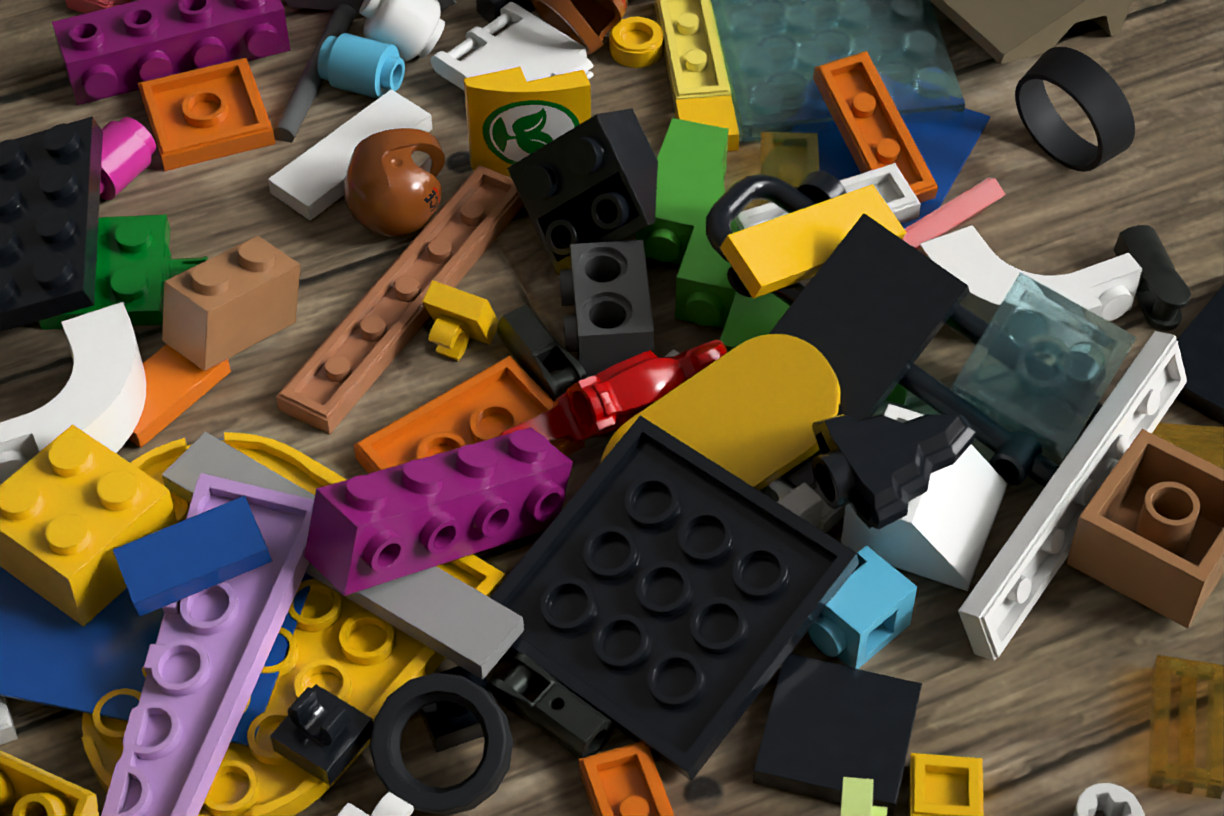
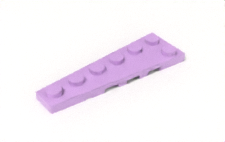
M200 474L186 519L245 495L266 543L272 562L162 607L164 616L156 644H150L144 664L147 676L138 706L131 710L123 737V753L115 765L101 816H198L310 563L304 557L314 500L212 475Z

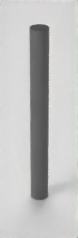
M338 5L335 8L273 129L276 140L290 143L294 141L324 81L319 76L317 67L321 46L329 36L339 37L343 33H348L357 14L352 7Z

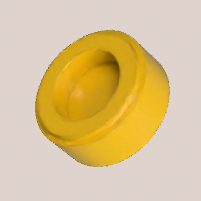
M629 17L621 20L609 33L610 55L617 63L631 68H642L656 63L664 52V36L661 26L655 21L644 17Z

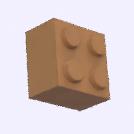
M1142 429L1080 514L1066 564L1188 629L1224 574V469Z

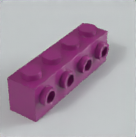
M138 0L52 22L62 63L77 106L139 90L138 83L237 59L247 58V61H252L291 51L285 11L281 0Z
M527 428L317 488L304 557L336 589L346 596L544 531L561 512L573 461L554 447L545 436L536 432L533 428Z

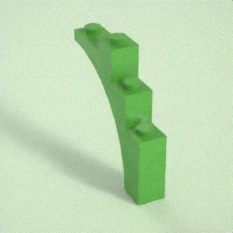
M672 118L657 157L655 223L636 233V240H643L645 258L681 265L676 277L675 319L694 322L703 326L723 328L720 340L724 342L727 352L749 339L769 334L790 306L772 293L753 299L736 292L727 278V272L731 264L712 248L707 238L706 216L713 204L725 193L724 179L727 165L729 129ZM735 220L730 224L732 233L740 231L736 226ZM897 384L885 401L905 405L908 390Z

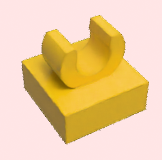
M432 280L422 302L434 321L428 340L438 344L435 350L436 353L459 361L467 348L469 337L490 345L497 331L499 321L488 300Z

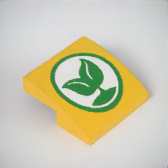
M521 66L464 78L469 155L473 171L481 165L502 175L510 176L508 167L591 118V85L584 69L528 82Z

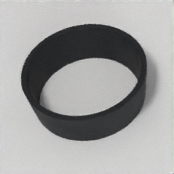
M1068 47L1050 48L1017 83L1015 101L1025 128L1039 147L1061 165L1076 171H1091L1131 146L1135 136V122L1124 93L1110 74L1084 53ZM1043 80L1058 86L1078 103L1094 128L1098 146L1080 137L1064 122L1053 107Z

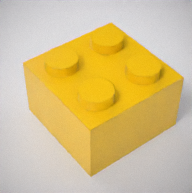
M72 424L0 485V567L84 627L127 588L113 549L177 523L170 490Z

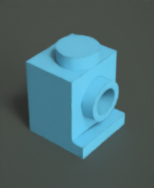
M867 545L857 552L859 565L826 604L825 609L808 630L811 640L821 652L830 657H838L848 667L856 669L863 666L911 624L917 586Z

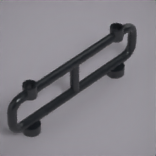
M824 171L810 173L797 188L773 176L762 174L746 176L734 183L713 204L706 216V235L712 248L729 263L720 246L727 235L732 234L730 229L731 222L753 200H768L789 214L846 194V190L836 177ZM731 266L728 269L727 278L732 288L743 296L752 297ZM797 282L771 293L791 306L806 286ZM961 304L946 321L945 324L1071 412L1087 426L1102 407V404L1092 396L1102 384L1104 375L1099 363L1089 354L1079 350H1067L1062 352L1053 365L1049 367ZM913 363L899 381V385L941 415H964L976 432L975 439L995 452L989 464L1007 484L1019 485L1028 476L1045 487L1060 465L1042 455V446L1033 435L1020 430L1010 432Z

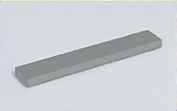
M206 431L162 474L164 486L170 492L190 504L201 473L312 500L315 497L312 493ZM309 563L306 574L343 595ZM436 566L344 596L482 680L524 631L522 616Z

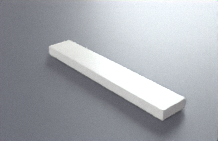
M1154 331L958 610L975 655L993 661L1001 655L1068 557L1080 514L1142 429L1150 433L1154 431L1187 383L1175 335Z

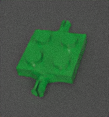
M167 214L99 217L94 306L40 320L41 329H63L62 321L123 302L132 326L163 325L164 281L207 261L208 256L172 258L169 250L171 228Z

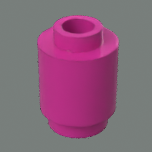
M124 117L119 122L110 121L101 129L103 139L100 198L104 200L114 199L151 164V155L156 151V143L150 132L140 122L130 117Z

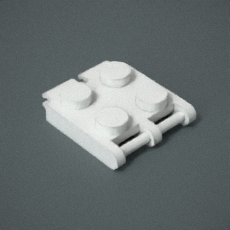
M513 2L502 7L500 10L501 16L485 27L475 26L466 33V40L448 53L439 51L430 59L433 69L439 75L464 90V78L520 66L527 82L583 69L588 79L594 76L591 71L589 72L593 68V64L587 59V48ZM506 25H509V27L506 28L504 31H502L496 36H493V34L496 33L498 30H500ZM471 49H474V50H475L474 52H472L470 55H468L467 57H465V58L462 59L461 61H458V60H457V59H459L460 57H462L464 54H466L467 52H469Z

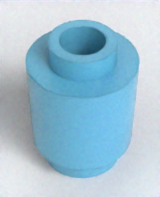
M343 33L339 37H327L321 46L318 56V74L322 79L328 80L332 87L377 99L391 89L397 91L402 84L405 74L404 60L400 58L399 50L395 45L348 33Z

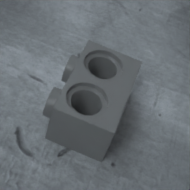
M643 240L570 244L571 269L559 270L562 306H573L574 315H563L565 349L568 352L578 353V361L583 366L587 376L597 375L617 363L651 350L654 353V327Z

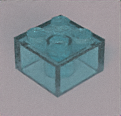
M1020 272L953 383L952 391L1013 431H1025L1034 436L1043 448L1064 459L1137 337Z

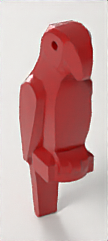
M715 339L672 357L659 358L651 350L638 354L605 369L597 375L576 382L567 389L566 393L556 399L552 409L500 433L499 436L510 434L517 430L533 428L536 432L545 436L549 442L563 438L578 442L615 433L629 419L728 353L723 341Z

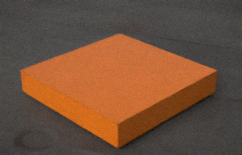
M247 58L138 83L141 99L164 171L275 144L273 128Z

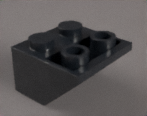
M633 108L596 114L507 168L557 275H559V270L571 269L570 244L624 241L655 223L658 161Z

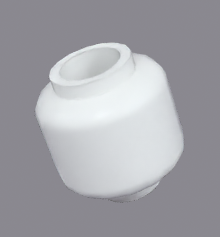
M364 0L359 11L361 15L366 17L363 32L365 38L395 45L399 50L400 58L404 62L410 61L417 55L425 58L436 45L445 26V21L440 18L441 7L437 0Z

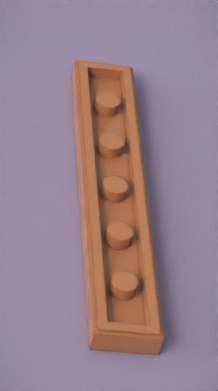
M479 165L276 395L278 410L330 435L430 317L422 301L432 280L455 288L523 208L524 203L512 178Z

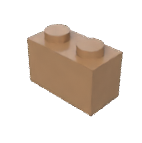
M256 236L164 281L162 341L206 371L227 358L296 323L301 264L261 237Z

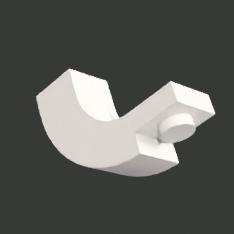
M973 225L920 243L918 249L919 252L968 285L970 292L960 303L1031 354H1056L1067 350H1080L1093 346L1100 321L1117 319L1132 309L1142 268L1130 253H1126L1069 274L1050 276L1028 273L1001 260L990 249Z
M123 302L61 322L74 362L72 374L66 386L50 402L30 413L0 422V485L72 424L115 453L122 448L131 436L144 408L147 383L135 333Z

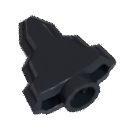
M842 414L816 421L812 425V430L821 455L814 457L812 461L814 480L823 500L829 507L837 509L850 504L856 515L869 529L874 527L879 530L907 515L908 502L928 491L931 473L954 464L972 444L976 432L964 415L926 414L902 423L884 415L857 421L847 414Z

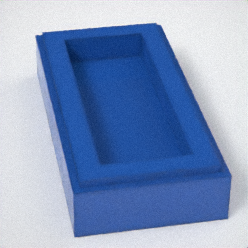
M245 495L113 549L139 617L272 562L266 543Z

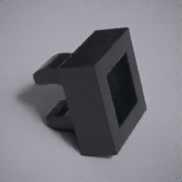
M315 684L313 688L307 687L288 708V716L270 735L275 752L330 786L370 740L373 720L368 715Z

